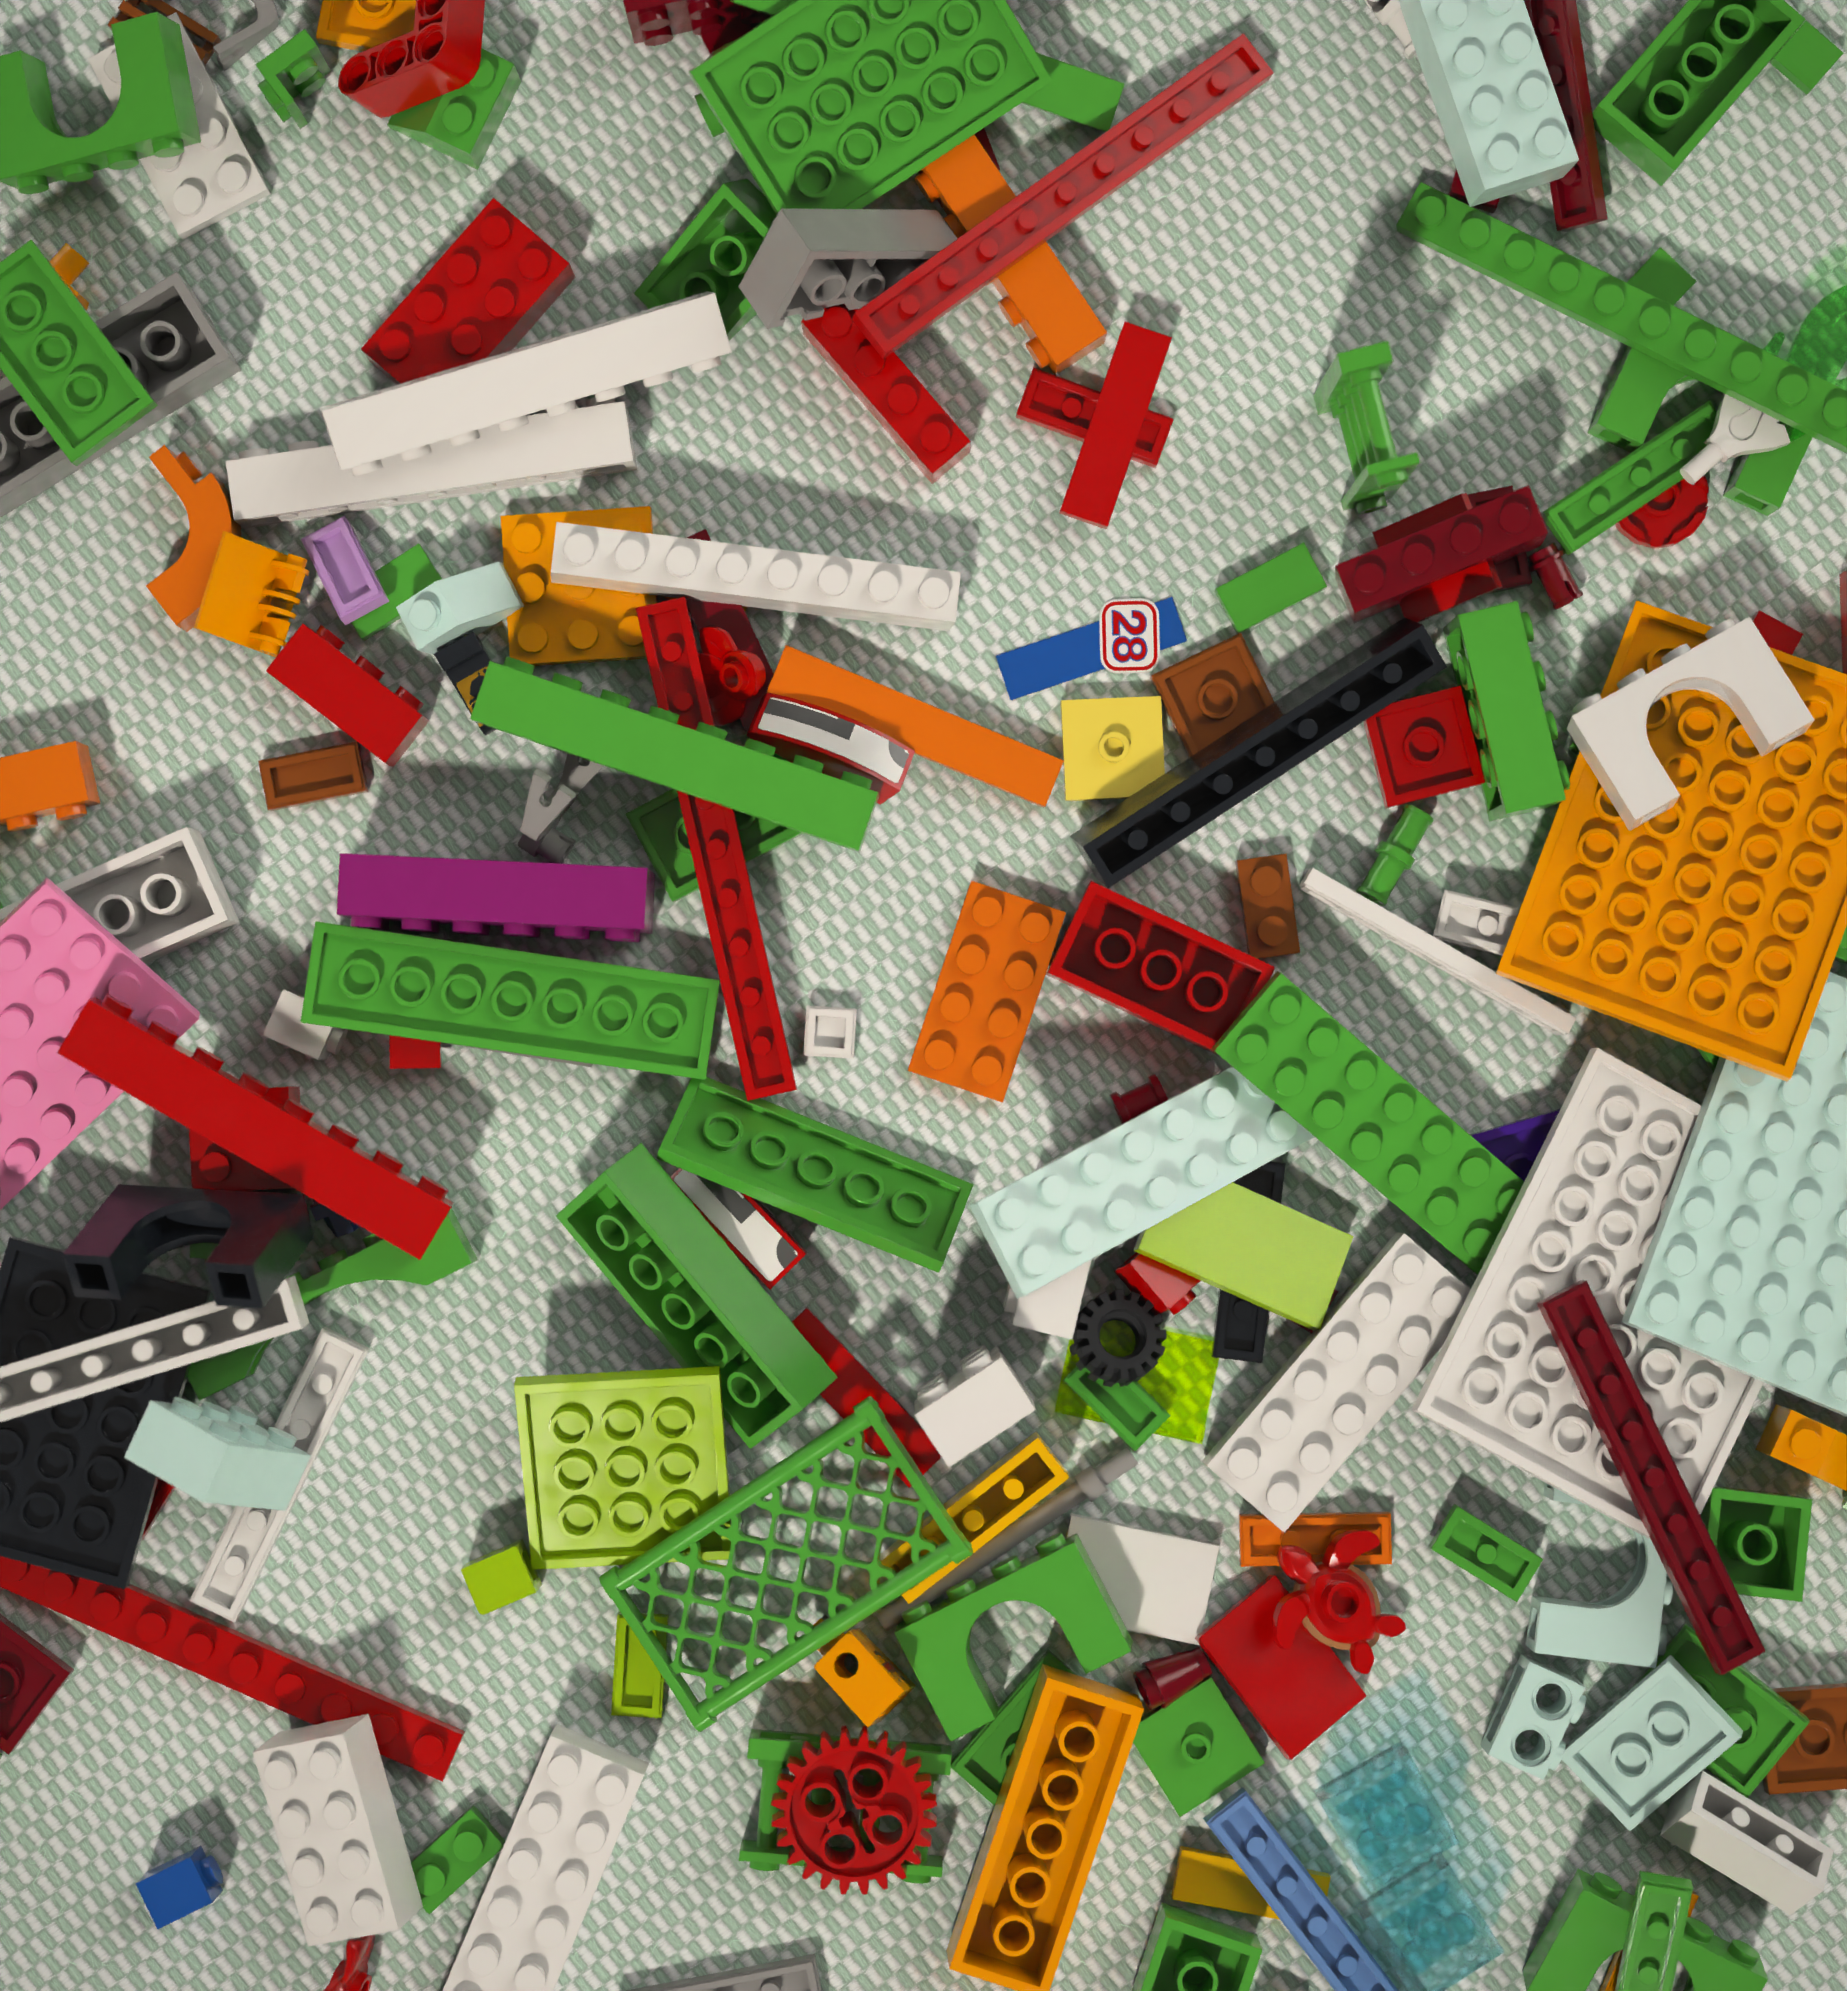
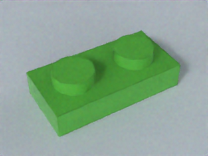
M1456 1504L1452 1506L1428 1545L1436 1553L1515 1602H1518L1543 1561L1540 1556Z
M474 1805L411 1861L423 1908L428 1914L432 1913L492 1859L505 1844V1839Z

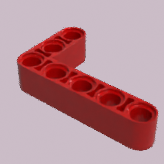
M416 0L414 30L351 57L344 64L339 75L338 87L341 93L374 115L385 118L465 86L476 75L481 61L485 0Z

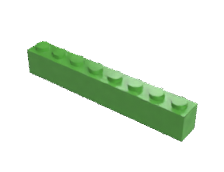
M506 656L503 665L489 661L470 717L471 720L857 852L861 851L879 798L878 792L870 790L872 780L847 771H843L841 779L823 774V763L800 755H795L793 763L773 757L776 750L775 747L747 738L744 747L725 741L727 731L702 722L698 723L696 730L678 725L677 722L680 715L655 706H650L648 714L629 708L630 698L602 689L600 698L581 692L583 682L558 673H554L552 681L532 675L535 666Z

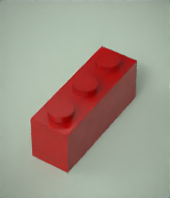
M302 623L267 668L266 672L393 768L430 721L419 713L424 703L402 686H399L395 693L379 682L385 673L362 655L359 656L355 663L340 652L345 642L323 625H320L316 632H314Z

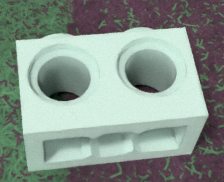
M1521 1653L1480 1746L1488 1755L1544 1780L1548 1770H1555L1561 1762L1566 1743L1562 1741V1738L1569 1723H1577L1583 1713L1586 1696L1582 1694L1585 1686L1576 1678ZM1545 1684H1556L1559 1689L1557 1700L1547 1707L1538 1706L1536 1703L1538 1690ZM1526 1730L1537 1731L1538 1742L1535 1748L1526 1753L1517 1752L1515 1741L1518 1735Z

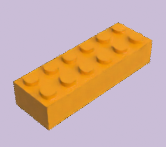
M1042 1664L946 1949L949 1969L1016 1991H1050L1144 1711V1707L1137 1694Z

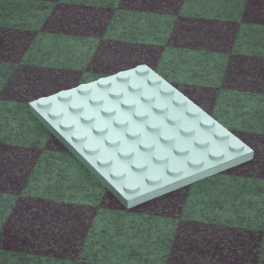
M1830 972L1793 1075L1788 1082L1719 1057L1621 1322L1847 1417V979Z

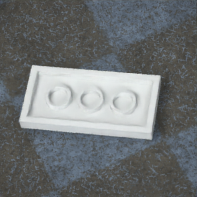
M175 12L167 18L180 25L201 142L185 146L184 153L178 156L161 158L152 155L141 158L140 161L178 235L184 240L271 193L205 64L200 59L187 29ZM114 44L89 57L88 60L115 110L121 92V76Z

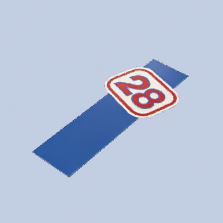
M1173 597L1156 603L1143 598L1112 599L1102 606L1098 622L996 655V659L1011 701L1103 669H1107L1112 673L1149 672L1159 663L1160 650L1187 642Z

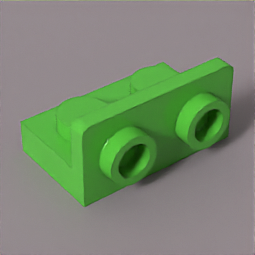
M304 29L256 64L264 78L257 86L283 123L292 117L300 129L306 126L308 122L294 101V98L299 94L302 97H307L316 92L325 83L326 79L324 76L331 72L318 46Z

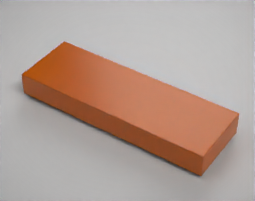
M1301 1513L1285 1533L1263 1514H1239L1240 1566H1280L1276 1555L1279 1547L1282 1545L1301 1547L1311 1554L1314 1562H1320L1323 1560L1330 1541L1336 1535L1354 1529H1366L1376 1534L1380 1544L1376 1548L1357 1557L1351 1565L1392 1564L1391 1513Z

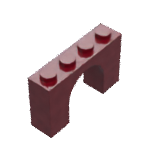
M1527 485L1335 565V579L1352 621L1357 623L1398 606L1405 596L1454 573L1493 560L1494 565H1497L1538 548L1548 535V530L1530 486Z

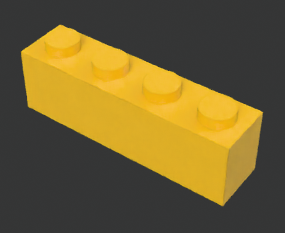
M1035 1431L945 1502L943 1506L958 1529L963 1532L971 1543L975 1553L1065 1482L1069 1475L1064 1466ZM931 1514L923 1520L921 1533L925 1538L935 1541L938 1545L947 1540ZM916 1526L906 1534H914ZM898 1539L880 1554V1562L884 1566L891 1567L896 1572L904 1569L913 1563L910 1543ZM927 1549L921 1550V1556L929 1551ZM954 1561L950 1562L903 1593L902 1597L910 1604L963 1561L958 1564Z

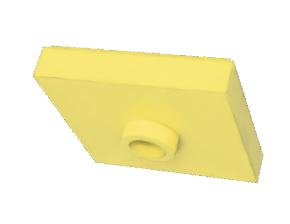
M1161 696L1061 700L1065 801L1127 799L1165 774Z

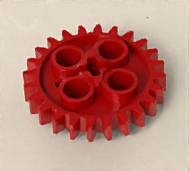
M842 1726L840 1740L833 1742L826 1731H822L820 1737L821 1747L816 1749L811 1743L803 1742L802 1753L805 1760L803 1761L790 1755L787 1760V1767L793 1775L779 1773L776 1784L786 1791L774 1793L772 1796L771 1805L782 1809V1811L772 1815L771 1824L773 1827L786 1828L777 1836V1846L793 1845L788 1853L787 1863L791 1865L804 1860L802 1878L807 1879L816 1871L821 1873L820 1888L823 1890L830 1884L832 1879L839 1880L842 1895L847 1893L851 1882H858L861 1893L867 1895L869 1880L876 1879L883 1890L888 1889L889 1872L892 1871L897 1877L904 1880L906 1878L904 1861L907 1860L916 1865L921 1863V1853L915 1845L930 1847L932 1844V1836L923 1829L933 1828L937 1825V1815L926 1811L937 1806V1795L923 1792L932 1785L931 1774L915 1775L921 1767V1757L916 1756L905 1761L907 1743L902 1741L893 1749L887 1747L888 1732L886 1731L878 1737L876 1742L869 1740L867 1726L862 1727L858 1739H851L847 1727ZM870 1768L879 1772L882 1779L876 1785L864 1786L857 1782L854 1776L861 1769ZM837 1769L842 1770L845 1775L855 1808L863 1809L862 1825L868 1838L875 1846L872 1851H868L864 1846L854 1813L846 1811V1793L834 1775V1771ZM821 1787L831 1791L835 1798L829 1804L817 1805L810 1801L807 1794L814 1788ZM891 1815L899 1819L901 1826L894 1832L887 1833L879 1830L874 1822L881 1816ZM842 1834L851 1838L854 1845L847 1851L841 1852L832 1849L827 1841L834 1835Z

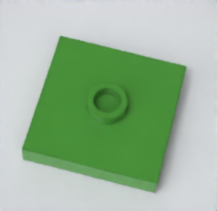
M1211 1675L1205 1677L1203 1681L1166 1709L1159 1706L1141 1717L1133 1741L1179 1817L1265 1764Z

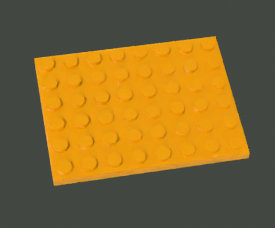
M1636 600L1600 696L1603 699L1618 691L1617 683L1638 669L1643 668L1646 674L1659 668L1663 665L1661 658L1673 649L1683 644H1688L1690 649L1707 641L1705 634L1713 627ZM1770 648L1815 719L1808 730L1761 757L1732 709L1718 697L1699 690H1682L1664 696L1649 709L1646 731L1653 752L1678 790L1680 797L1672 808L1631 831L1627 829L1579 750L1569 777L1570 789L1564 790L1566 800L1559 803L1495 974L1788 1082L1793 1075L1847 926V674Z

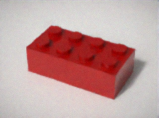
M492 198L364 344L361 351L375 367L396 385L510 351L576 277L569 262L495 198Z
M1090 881L1046 975L1218 1055L1211 1048L1267 984L1275 967Z

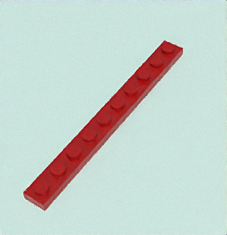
M1244 33L856 311L852 318L853 322L881 358L885 359L1262 86L1271 78L1274 72Z
M681 597L637 607L636 612L658 708L680 715L677 724L693 730L697 729L699 722L715 726L686 598ZM677 791L747 1101L797 1090L735 812L733 809Z
M0 1556L1 1588L310 1724L315 1725L369 1714L381 1755L442 1782L448 1773L466 1732L132 1584H129L126 1589Z

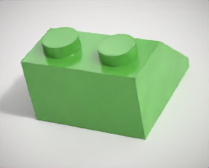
M481 48L479 69L468 84L392 115L387 125L397 132L478 170L521 83L515 64Z

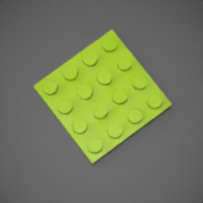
M720 1366L515 1378L514 1393L532 1570L626 1565L730 1496ZM731 1520L726 1522L724 1525L728 1527L731 1526ZM713 1531L699 1540L701 1544V1558L704 1561L729 1559L731 1542L727 1537ZM690 1547L683 1552L689 1554L691 1551ZM672 1558L671 1560H669V1561L666 1562V1563L678 1562V1561H676L674 1558Z

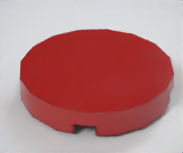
M1702 476L1693 485L1689 484L1685 479L1681 480L1615 524V526L1622 535L1634 544L1653 549L1674 546L1691 536L1705 519L1708 508L1707 494L1709 493L1706 477Z

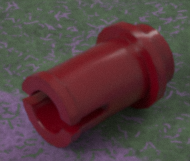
M1555 542L1529 555L1528 559L1532 565L1528 569L1530 572L1535 570L1553 603L1554 610H1557L1584 594L1579 589L1562 557L1566 553L1564 548L1558 550Z

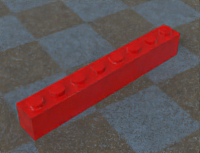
M106 995L103 1001L98 998L88 999L57 1054L421 1260L454 1203L445 1198L449 1191L447 1188L423 1175L419 1182L401 1172L404 1167L402 1162L380 1150H377L374 1156L356 1147L360 1140L358 1137L335 1124L331 1126L329 1131L311 1121L315 1113L300 1103L288 1098L283 1105L266 1095L270 1087L246 1073H242L240 1078L237 1079L223 1071L221 1068L225 1062L211 1052L197 1047L195 1052L192 1053L176 1044L179 1035L162 1024L152 1021L149 1027L134 1020L130 1017L134 1009L110 995Z

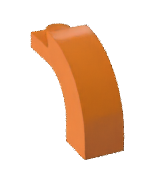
M164 445L150 455L149 458L182 500L189 518V537L179 559L147 584L146 587L176 626L188 632L195 625L222 533L226 531L242 537L241 526L234 521L231 497L222 481L211 472L197 483L196 480L203 474L184 451L176 455Z

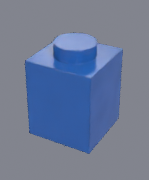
M199 1846L146 1872L136 1882V1886L158 1930L213 1903L223 1891L220 1886L223 1883V1875L215 1858L211 1855L206 1857L202 1846Z

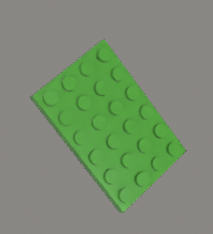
M795 0L688 71L776 215L781 208L863 209L1053 82L1006 0Z

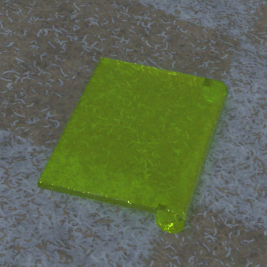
M1112 1320L1102 1325L1100 1342L1103 1348L1111 1355L1123 1357L1131 1354L1134 1350L1135 1335L1126 1323ZM1166 1331L1167 1338L1161 1345L1165 1347L1163 1355L1157 1360L1156 1366L1137 1381L1171 1415L1153 1434L1202 1444L1219 1358L1211 1356L1212 1340ZM1069 1339L1054 1412L1105 1423L1063 1381L1080 1360L1077 1354L1071 1356L1069 1347L1074 1343V1340Z

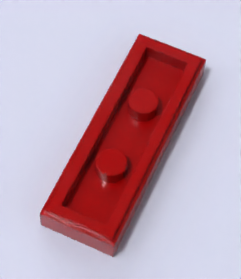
M1033 367L1016 413V418L1084 442L1100 392ZM1148 409L1131 460L1156 468L1174 419Z

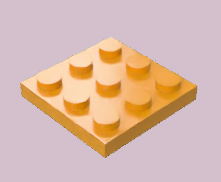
M651 506L501 516L504 567L524 604L522 608L507 617L509 656L511 658L533 666L647 659L636 608L658 603L657 595L551 583V565L556 522L653 534Z

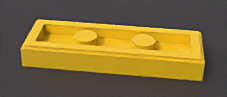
M1180 1846L1171 1894L1173 1900L1279 1919L1231 1855ZM1306 1869L1327 1896L1331 1879L1329 1873Z

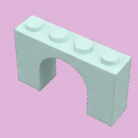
M1545 1483L1543 1495L1552 1501L1586 1505ZM1632 1530L1637 1544V1560L1634 1571L1623 1588L1606 1599L1594 1602H1581L1532 1595L1526 1646L1534 1653L1656 1668L1657 1656H1663L1666 1650L1667 1627L1666 1625H1661L1663 1605H1669L1672 1599L1673 1584L1652 1541Z

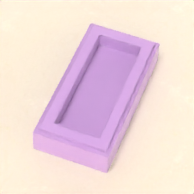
M345 515L301 539L340 620L345 625L389 602L351 523Z

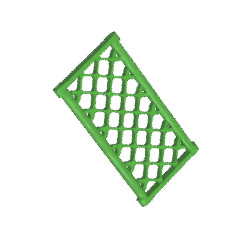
M871 1396L853 1407L854 1413L622 1568L614 1566L599 1576L602 1587L622 1613L697 1731L702 1732L716 1723V1716L950 1562L954 1561L958 1564L974 1554L971 1543L963 1532L958 1529L885 1419V1415L877 1401ZM873 1426L892 1456L868 1452L864 1446L865 1435L863 1431ZM852 1438H855L853 1445L847 1443ZM837 1448L854 1459L853 1474L849 1484L827 1480L823 1475L824 1464L822 1458ZM862 1459L883 1462L889 1466V1476L885 1491L871 1490L859 1485L858 1476ZM813 1465V1472L806 1471L807 1468ZM897 1467H900L920 1499L898 1496L894 1493L893 1483ZM795 1476L804 1482L810 1483L813 1487L809 1511L788 1508L782 1502L783 1492L781 1486ZM822 1486L840 1489L847 1493L848 1501L843 1519L828 1517L818 1513L817 1502ZM772 1492V1499H766L765 1496ZM862 1494L879 1498L882 1501L883 1509L879 1526L873 1527L853 1521L851 1514L855 1495ZM891 1502L911 1505L918 1510L914 1534L909 1535L888 1529L886 1521ZM753 1504L768 1510L772 1515L768 1538H760L743 1533L740 1513ZM926 1510L930 1512L947 1538L940 1545L933 1540L925 1538L921 1533ZM780 1514L801 1517L806 1521L807 1527L802 1546L786 1544L777 1540L776 1529ZM731 1520V1526L728 1527L724 1525L726 1522ZM818 1521L836 1525L841 1529V1539L837 1554L817 1551L811 1547L810 1540L814 1522ZM854 1529L868 1532L876 1537L873 1561H861L849 1558L846 1555L845 1547L849 1530ZM713 1531L727 1537L731 1542L728 1564L719 1565L704 1561L701 1558V1544L699 1540ZM890 1537L910 1543L913 1563L899 1572H896L891 1567L884 1566L880 1562L883 1539ZM739 1541L759 1544L764 1547L766 1553L761 1573L745 1571L736 1567L735 1558ZM690 1547L691 1551L689 1554L683 1552ZM773 1549H781L799 1555L800 1565L796 1581L776 1578L770 1574L769 1568ZM927 1549L929 1551L921 1556V1550ZM808 1557H816L833 1562L835 1572L830 1589L806 1584L804 1573ZM672 1558L686 1564L690 1568L687 1591L679 1592L662 1587L659 1567ZM851 1565L868 1570L871 1590L856 1600L851 1595L841 1592L839 1589V1579L842 1566ZM699 1568L717 1571L724 1575L725 1581L721 1600L700 1597L695 1593L694 1587ZM650 1574V1580L647 1581L643 1579L645 1576ZM733 1576L752 1579L759 1584L755 1608L735 1605L730 1602L729 1591ZM880 1577H886L887 1580L880 1584ZM767 1584L787 1587L793 1591L794 1598L789 1616L770 1613L763 1608ZM632 1585L649 1594L650 1601L646 1619L626 1591ZM809 1592L825 1596L829 1603L828 1614L830 1617L815 1627L810 1622L800 1619L797 1611L801 1593ZM658 1595L680 1599L683 1602L684 1610L680 1627L661 1624L654 1619ZM692 1603L707 1605L717 1609L718 1620L714 1635L695 1632L689 1628L688 1620ZM839 1604L846 1605V1607H844L840 1611L838 1609ZM726 1611L746 1614L752 1618L753 1625L748 1643L730 1640L723 1636L722 1629ZM767 1619L785 1624L787 1627L788 1645L774 1654L769 1649L759 1646L757 1643V1633L760 1620ZM652 1630L671 1633L677 1637L678 1643L674 1661L671 1660ZM798 1631H803V1632H804L803 1635H801L800 1637H797V1632H798ZM686 1638L705 1641L711 1645L712 1653L707 1670L690 1667L682 1662ZM727 1646L744 1651L748 1671L734 1680L727 1675L719 1673L716 1669L719 1647ZM757 1658L763 1659L759 1664L756 1663ZM680 1673L702 1677L706 1683L705 1694L707 1698L699 1702ZM716 1685L723 1686L721 1689L716 1691Z

